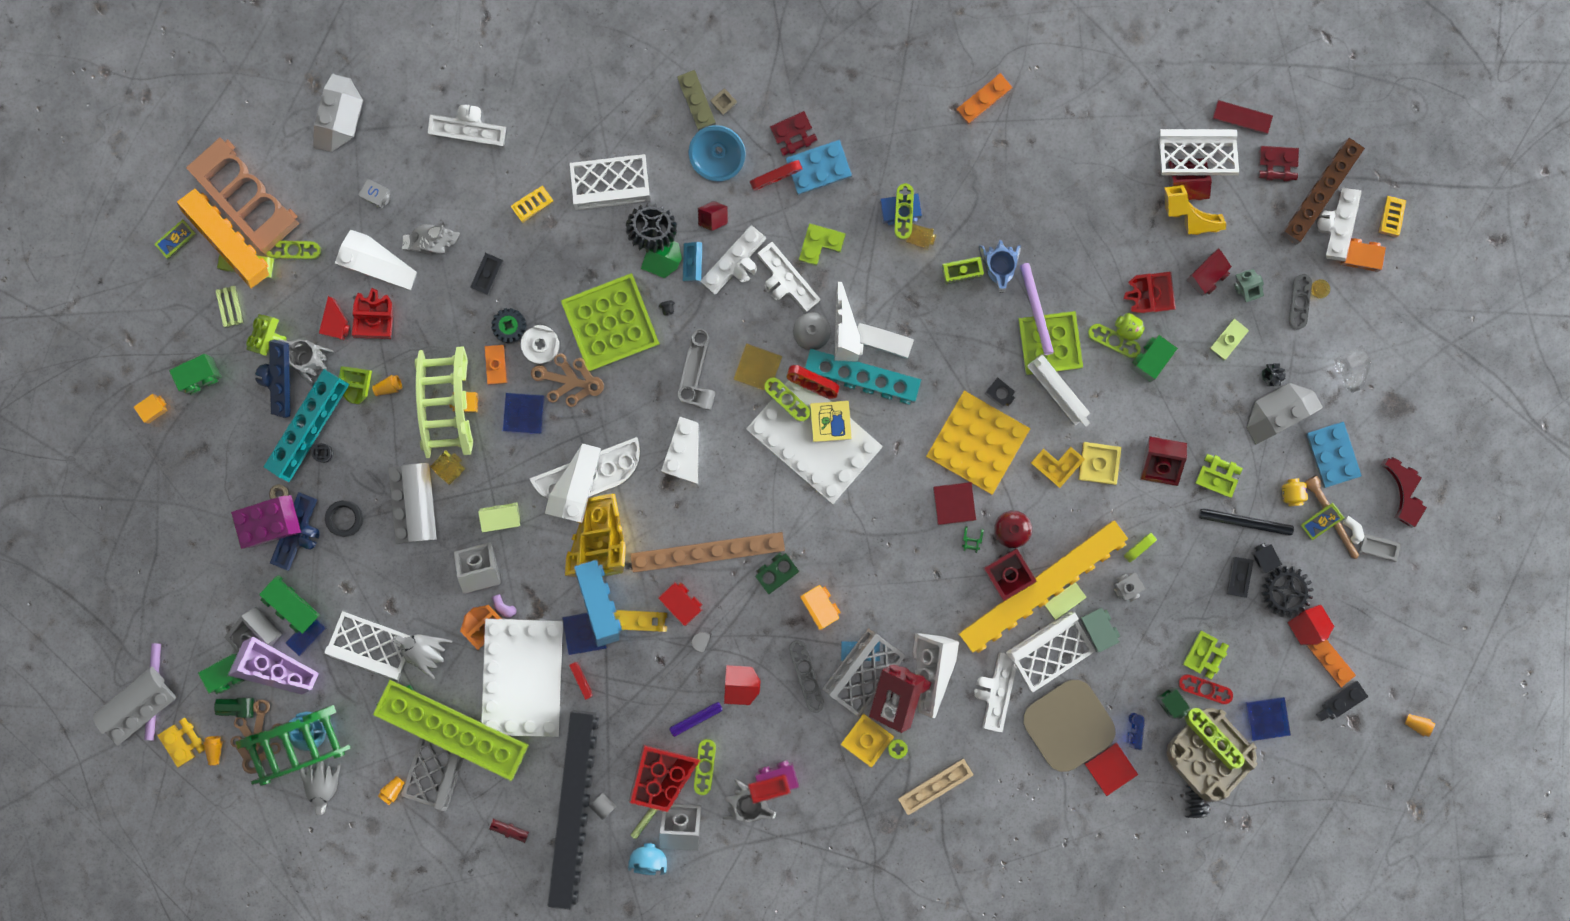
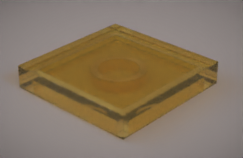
M746 343L734 380L765 391V382L769 378H775L782 356ZM771 382L769 383V391L771 390V387L773 385V383Z

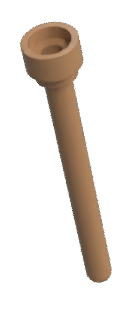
M1315 475L1304 483H1306L1307 489L1314 492L1324 509L1329 505V502L1320 489V479ZM1338 522L1334 525L1335 530L1351 557L1357 559L1359 553L1342 524Z

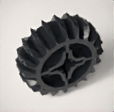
M647 203L645 208L640 205L638 210L634 208L632 214L628 215L625 232L628 235V240L632 241L633 246L639 245V251L645 248L647 253L649 249H652L655 253L657 249L663 251L664 246L669 248L670 243H673L677 234V223L674 221V215H670V210L664 211L663 206L657 208L656 203L653 207H650ZM638 223L641 225V232H639L636 227ZM662 224H663V225L665 226V228H666V232H665V233L662 232V228H661V225H662Z
M1283 566L1282 571L1277 567L1275 568L1276 574L1272 571L1269 572L1271 579L1268 577L1264 578L1268 585H1261L1262 588H1266V592H1261V595H1267V598L1262 601L1263 603L1270 602L1266 608L1271 609L1274 607L1273 614H1277L1280 610V617H1284L1285 612L1288 618L1292 617V612L1295 616H1298V609L1301 612L1305 611L1303 604L1310 606V603L1306 600L1313 599V596L1308 595V592H1312L1314 589L1307 587L1312 582L1311 580L1304 581L1308 575L1303 574L1300 576L1302 573L1301 569L1295 572V567L1291 566L1288 572L1287 566ZM1287 575V580H1285L1282 586H1274L1279 578ZM1293 578L1299 582L1301 591H1297L1294 588ZM1289 587L1288 590H1291V592L1295 594H1288L1285 596L1286 593H1283V591H1280L1279 589H1287ZM1273 591L1280 595L1281 606L1275 601ZM1292 597L1300 598L1297 604L1287 608V604Z

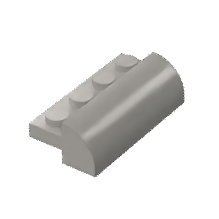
M429 463L389 467L396 544L437 540Z
M152 666L93 715L94 723L101 734L106 733L117 746L176 698L164 684L165 680Z

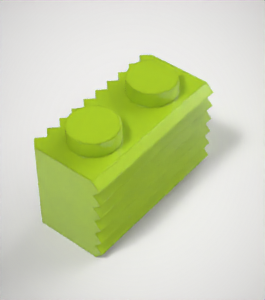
M981 257L942 264L945 284L981 278L984 274Z

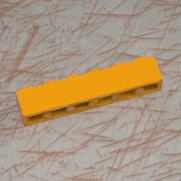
M193 189L177 201L180 211L250 288H253L269 276L268 264L262 257L259 259L255 255L257 253L250 244L247 246L243 242L245 239L238 231L234 232L227 218L223 219L218 208L208 203L209 199L203 192L199 193L196 189Z

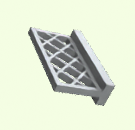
M868 628L822 690L860 717L875 696L878 686L877 682L880 679L876 678V669L886 668L890 665L898 666L905 655ZM879 641L882 642L883 651L875 653V645ZM896 653L898 656L894 662L888 663L887 654ZM883 655L884 664L875 665V657ZM871 658V667L863 668V661ZM872 670V679L864 681L863 672ZM859 673L860 682L851 683V677ZM873 683L872 691L865 693L864 685ZM860 686L861 694L852 696V687ZM843 689H848V697L840 699L838 697L839 693ZM861 699L862 704L855 710L853 708V700Z
M420 738L401 796L434 807L437 810L445 811L448 809L464 758L445 749L435 754L432 743ZM428 746L432 756L423 760L421 751ZM446 752L448 761L441 766L437 756ZM434 758L438 768L429 772L425 762ZM422 764L426 774L417 778L415 769ZM440 771L442 780L435 784L431 774ZM428 776L432 787L423 791L419 781ZM416 783L420 793L416 795L408 794L410 785ZM434 789L436 793L435 802L428 801L425 793Z

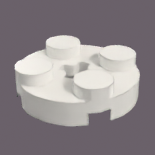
M537 325L523 334L521 349L529 361L536 364L551 362L558 354L560 347L559 339L551 328ZM542 339L543 343L546 344L545 348L542 347L541 350H538L535 343Z

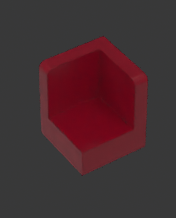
M712 201L698 208L699 226L713 231L728 223V206Z

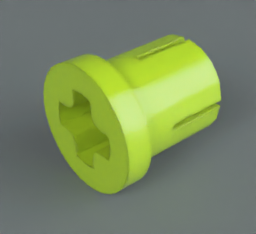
M896 739L889 744L888 751L893 758L901 759L907 754L908 748L903 740ZM897 743H899L900 747H903L899 754L892 750Z

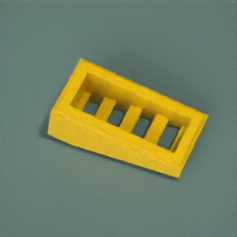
M541 186L511 205V208L521 222L524 223L554 201L545 188ZM539 193H541L546 199L544 203L538 196ZM535 197L540 205L536 206L532 198ZM529 202L533 210L530 211L525 203ZM523 206L527 213L524 215L519 207Z
M1387 196L1378 233L1392 237L1399 236L1406 200ZM1390 203L1400 204V208L1390 206ZM1389 210L1397 211L1398 215L1389 213ZM1388 217H1392V218H1395V219H1397V220H1396V222H1395V221L1387 220V218H1388ZM1386 224L1394 225L1395 228L1386 227Z

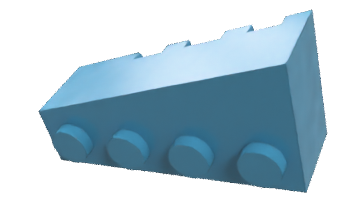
M597 560L574 566L581 594L584 597L585 607L590 617L592 631L596 636L597 647L619 641V631L622 628L619 619L615 620L613 614L616 612L614 602L609 601L607 595L611 594L608 583L603 582L602 576H605L602 564L598 565Z

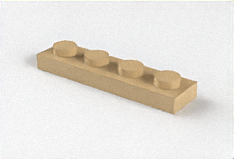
M963 758L902 795L898 800L907 815H910L969 779L974 774Z

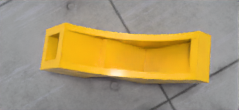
M1184 185L1164 187L1167 214L1169 217L1184 215V226L1188 235L1226 230V221L1223 215L1209 214L1195 208L1188 201Z

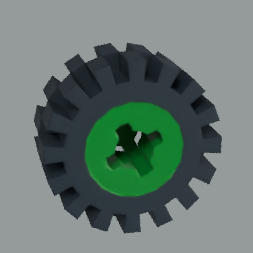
M513 308L499 310L493 316L494 319L491 322L493 334L504 343L512 344L513 342H518L526 332V319L519 311Z

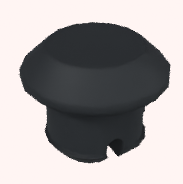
M672 300L661 302L658 307L662 308L663 315H668V311L671 315L674 313L673 305L675 302Z

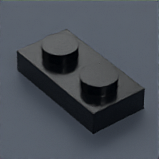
M485 252L470 288L489 295L504 261Z
M1233 557L1227 591L1228 595L1247 598L1254 560Z

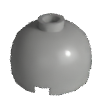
M815 312L804 313L798 317L793 327L795 341L799 346L808 350H817L825 346L831 334L828 320L823 315Z

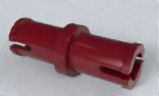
M493 818L489 828L490 831L505 835L507 839L510 837L523 843L526 842L529 831L514 827L512 823L506 824L498 821Z

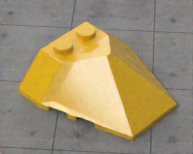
M615 494L591 497L588 499L583 522H578L577 532L573 534L571 539L574 542L571 552L568 551L566 555L565 576L576 577L574 566L597 560L598 565L602 564L605 576L622 574L624 570L625 543Z

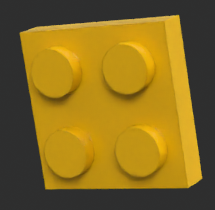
M863 713L841 745L872 768L895 736Z

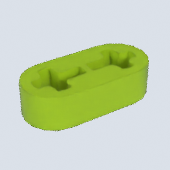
M1150 532L1123 556L1129 563L1132 562L1157 541L1156 537Z

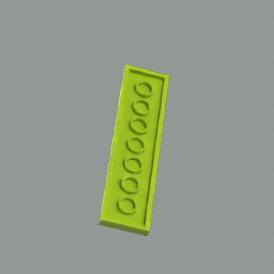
M389 680L373 713L374 716L510 781L513 780L529 746L393 680Z

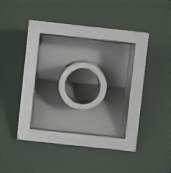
M491 542L454 552L457 579L463 594L501 584L499 569Z
M254 607L239 618L224 638L239 652L242 643L251 637L272 647L282 634L257 607Z
M673 804L668 812L662 811L660 848L698 850L701 806Z

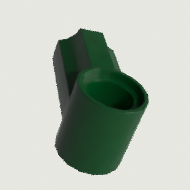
M254 698L216 699L214 704L215 715L253 718Z

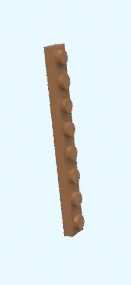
M783 532L631 553L633 573L785 551Z

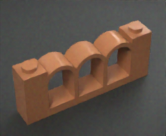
M220 137L186 168L260 251L266 254L275 244L300 224L296 220L298 216L291 208L287 210L281 205L280 201L271 194L266 193L264 184L254 175L249 174L246 164L237 157V154L234 152L236 147L228 139L224 141ZM231 162L238 163L240 166L239 175L219 192L209 180L225 165ZM246 182H256V195L237 212L226 199ZM264 201H273L275 204L274 214L254 231L244 218Z

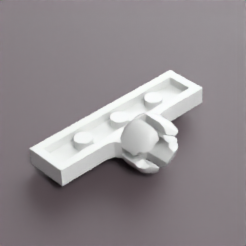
M460 105L456 118L430 115L427 134L504 146L506 127L481 122V109L477 106H471L470 108V105Z
M1342 188L1337 209L1335 211L1323 210L1319 216L1321 217L1318 219L1317 224L1318 231L1331 235L1326 259L1346 261L1361 198V190Z
M751 225L700 282L716 295L732 277H736L741 282L749 281L751 278L747 275L746 270L753 276L757 271V266L750 260V257L766 240V237Z
M773 242L757 253V256L772 273V277L765 282V289L767 292H770L777 287L772 292L773 294L770 295L771 297L779 300L786 294H789L805 313L821 301Z
M998 653L992 678H978L975 685L985 687V690L974 689L975 697L987 702L982 728L998 732L1003 731L1017 668L1012 659L1004 653Z

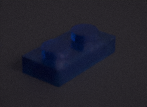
M316 619L303 634L300 631L298 633L295 632L286 641V644L298 656H301L327 628Z

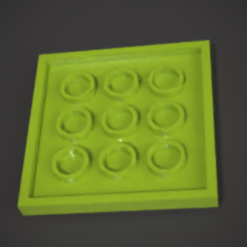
M632 273L561 300L589 372L660 345Z

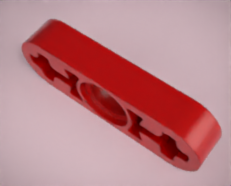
M796 160L756 177L749 182L752 190L755 191L798 173L803 169L800 161Z
M791 365L788 369L786 377L789 381L825 398L835 399L840 388L837 383L798 365Z
M1189 674L1182 675L1178 680L1179 688L1185 692L1221 704H1228L1233 700V692L1228 687ZM1189 677L1190 682L1197 684L1196 692L1193 691L1195 687L1188 686L1185 688V684L1182 683L1183 680H1187ZM1203 684H1209L1211 687V691L1207 695L1202 694L1200 691ZM1215 686L1218 687L1216 690L1218 692L1226 690V694L1229 695L1228 699L1224 698L1222 701V697L1219 695H1215V698H1212L1215 693Z

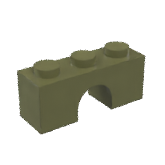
M695 70L677 76L697 130L700 131L705 127L716 125Z

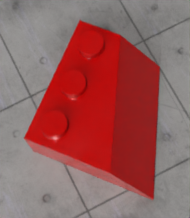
M643 745L629 802L668 812L701 760L680 753Z

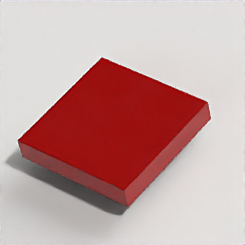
M1117 742L1085 763V766L1106 796L1139 775Z

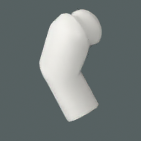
M1347 516L1343 524L1352 530L1353 535L1350 540L1354 544H1359L1364 539L1362 526L1350 516Z

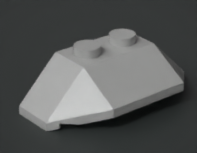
M332 74L325 85L314 124L313 148L333 152L336 148L354 137L363 99L350 78Z
M1288 383L1255 401L1246 428L1254 443L1258 444L1307 418L1323 407L1313 390Z

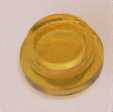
M1316 280L1312 284L1311 293L1316 298H1325L1330 293V285L1326 280Z

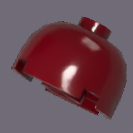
M1010 510L997 518L994 524V534L1001 545L1007 548H1019L1030 540L1032 524L1024 513Z

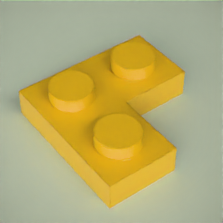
M1071 446L1059 460L1055 459L1043 448L1031 464L1060 488L1082 464L1085 458Z

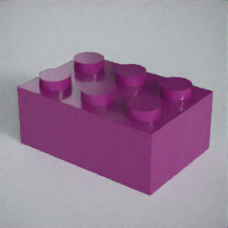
M291 495L276 497L231 512L241 549L256 547L301 533Z

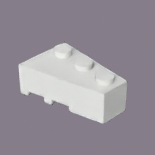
M683 417L679 418L661 472L698 484L699 423Z

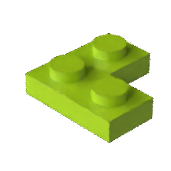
M809 223L799 261L817 266L822 248L841 253L846 233Z

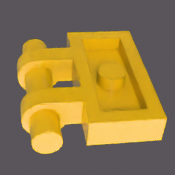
M186 718L179 721L182 729L178 730L176 725H172L157 735L177 768L195 758L192 752L194 748H196L199 754L205 751L202 739L197 737L193 730V725ZM184 734H187L192 742L189 745L183 738Z

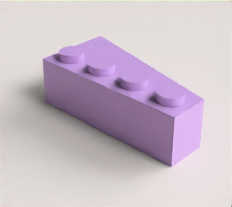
M251 637L242 643L228 675L302 695L312 690L319 673L260 640Z

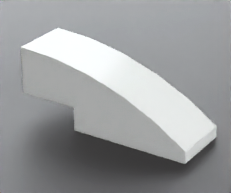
M859 323L857 330L861 344L908 359L914 339Z

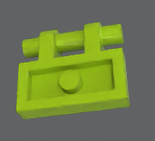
M1206 454L1204 461L1211 463L1210 467L1201 466L1195 484L1232 498L1238 480L1232 478L1233 473L1240 475L1243 468L1236 466V463L1232 461L1230 463L1224 461L1217 455ZM1217 466L1226 469V474L1215 471Z
M1200 630L1182 665L1201 674L1203 668H1206L1208 671L1205 677L1212 680L1214 674H1217L1219 671L1218 667L1222 659L1227 655L1226 651L1229 645L1222 642L1220 648L1215 647L1218 639ZM1213 652L1216 654V656L1210 664L1207 662V660Z

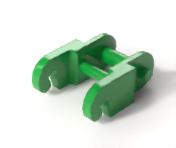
M965 526L962 540L965 541V544H962L964 551L971 549L977 553L980 550L979 544H982L984 529H981L979 539H973L966 536L968 526ZM967 541L977 542L976 546L967 545Z

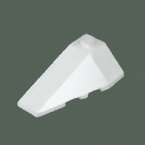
M353 230L349 231L341 244L335 264L340 267L411 290L417 273L371 237Z
M838 282L836 287L835 360L858 362L859 355H863V344L860 343V336L843 284Z
M586 444L580 446L550 493L545 514L583 522L601 448Z
M915 634L913 658H916L917 661L915 674L922 675L926 680L932 682L930 689L920 694L918 700L919 713L931 718L936 717L957 660L958 641L944 636Z

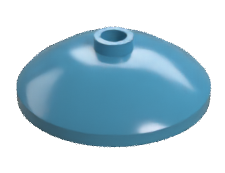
M718 125L708 126L698 131L692 138L688 151L690 163L695 171L702 177L712 181H725L733 178L742 169L746 156L741 138L731 129ZM716 147H721L722 151H717Z

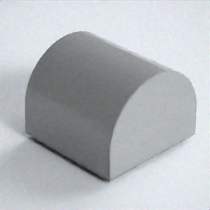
M700 632L694 635L692 639L693 648L703 653L710 639V634Z
M602 793L589 807L603 820L616 805Z

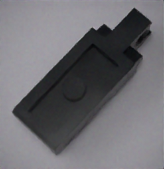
M1355 681L1324 701L1325 703L1322 705L1324 709L1318 712L1316 716L1320 721H1324L1328 717L1331 720L1338 718L1368 698V695L1360 683Z

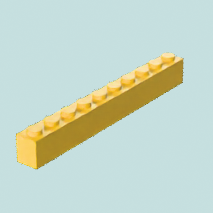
M1115 520L1111 521L1036 576V583L1006 601L999 603L958 633L972 653L975 651L980 653L987 647L985 645L990 640L994 642L1002 636L1001 632L1006 628L1011 630L1018 625L1016 621L1021 617L1026 619L1033 614L1032 609L1036 606L1041 608L1048 603L1049 600L1047 598L1054 594L1056 597L1063 592V587L1066 584L1072 585L1080 579L1078 575L1083 572L1089 573L1095 568L1094 564L1099 560L1104 562L1111 556L1109 554L1114 549L1118 551L1126 545L1125 541L1128 540L1127 536Z

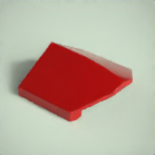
M1321 604L1303 611L1287 622L1302 646L1318 645L1328 640L1335 627Z
M726 665L724 704L751 705L760 693L761 681L753 667Z

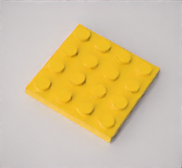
M964 390L926 457L993 495L1031 428Z

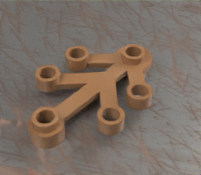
M562 353L556 355L554 362L556 365L561 366L566 375L549 372L543 365H536L531 370V377L536 381L547 379L565 383L560 388L551 390L547 394L548 401L552 403L576 386L584 389L575 395L570 394L566 398V404L569 407L575 406L579 400L588 394L592 396L601 394L604 389L603 381L591 375L582 358L575 359L573 367L576 370H580L585 380L579 379L568 364L566 356ZM562 357L563 363L558 362L557 358ZM576 361L582 362V367H578ZM535 371H540L541 377L536 376ZM591 384H596L597 389H592ZM554 393L556 395V399H552L550 397V394ZM569 398H574L575 403H570Z
M265 699L257 700L254 703L253 709L257 716L253 734L262 732L265 714L270 710V704ZM261 703L265 704L266 709L264 711L260 709ZM237 717L234 720V726L240 729L244 737L252 735V732L246 725V719ZM239 719L243 720L242 726H239L237 724V721ZM281 723L274 724V725L272 726V729H274L276 726H279V725H282V724H281ZM241 736L232 737L230 743L243 758V770L249 774L257 773L255 767L252 768L249 765V762L252 760L249 752L245 747L238 749L234 744L235 738L239 740L243 738ZM277 742L271 743V749L272 745H276L278 747V750L276 752L273 751V754L279 753L281 750V745ZM256 743V750L258 752L260 745L259 743ZM264 752L259 754L261 762L267 759Z

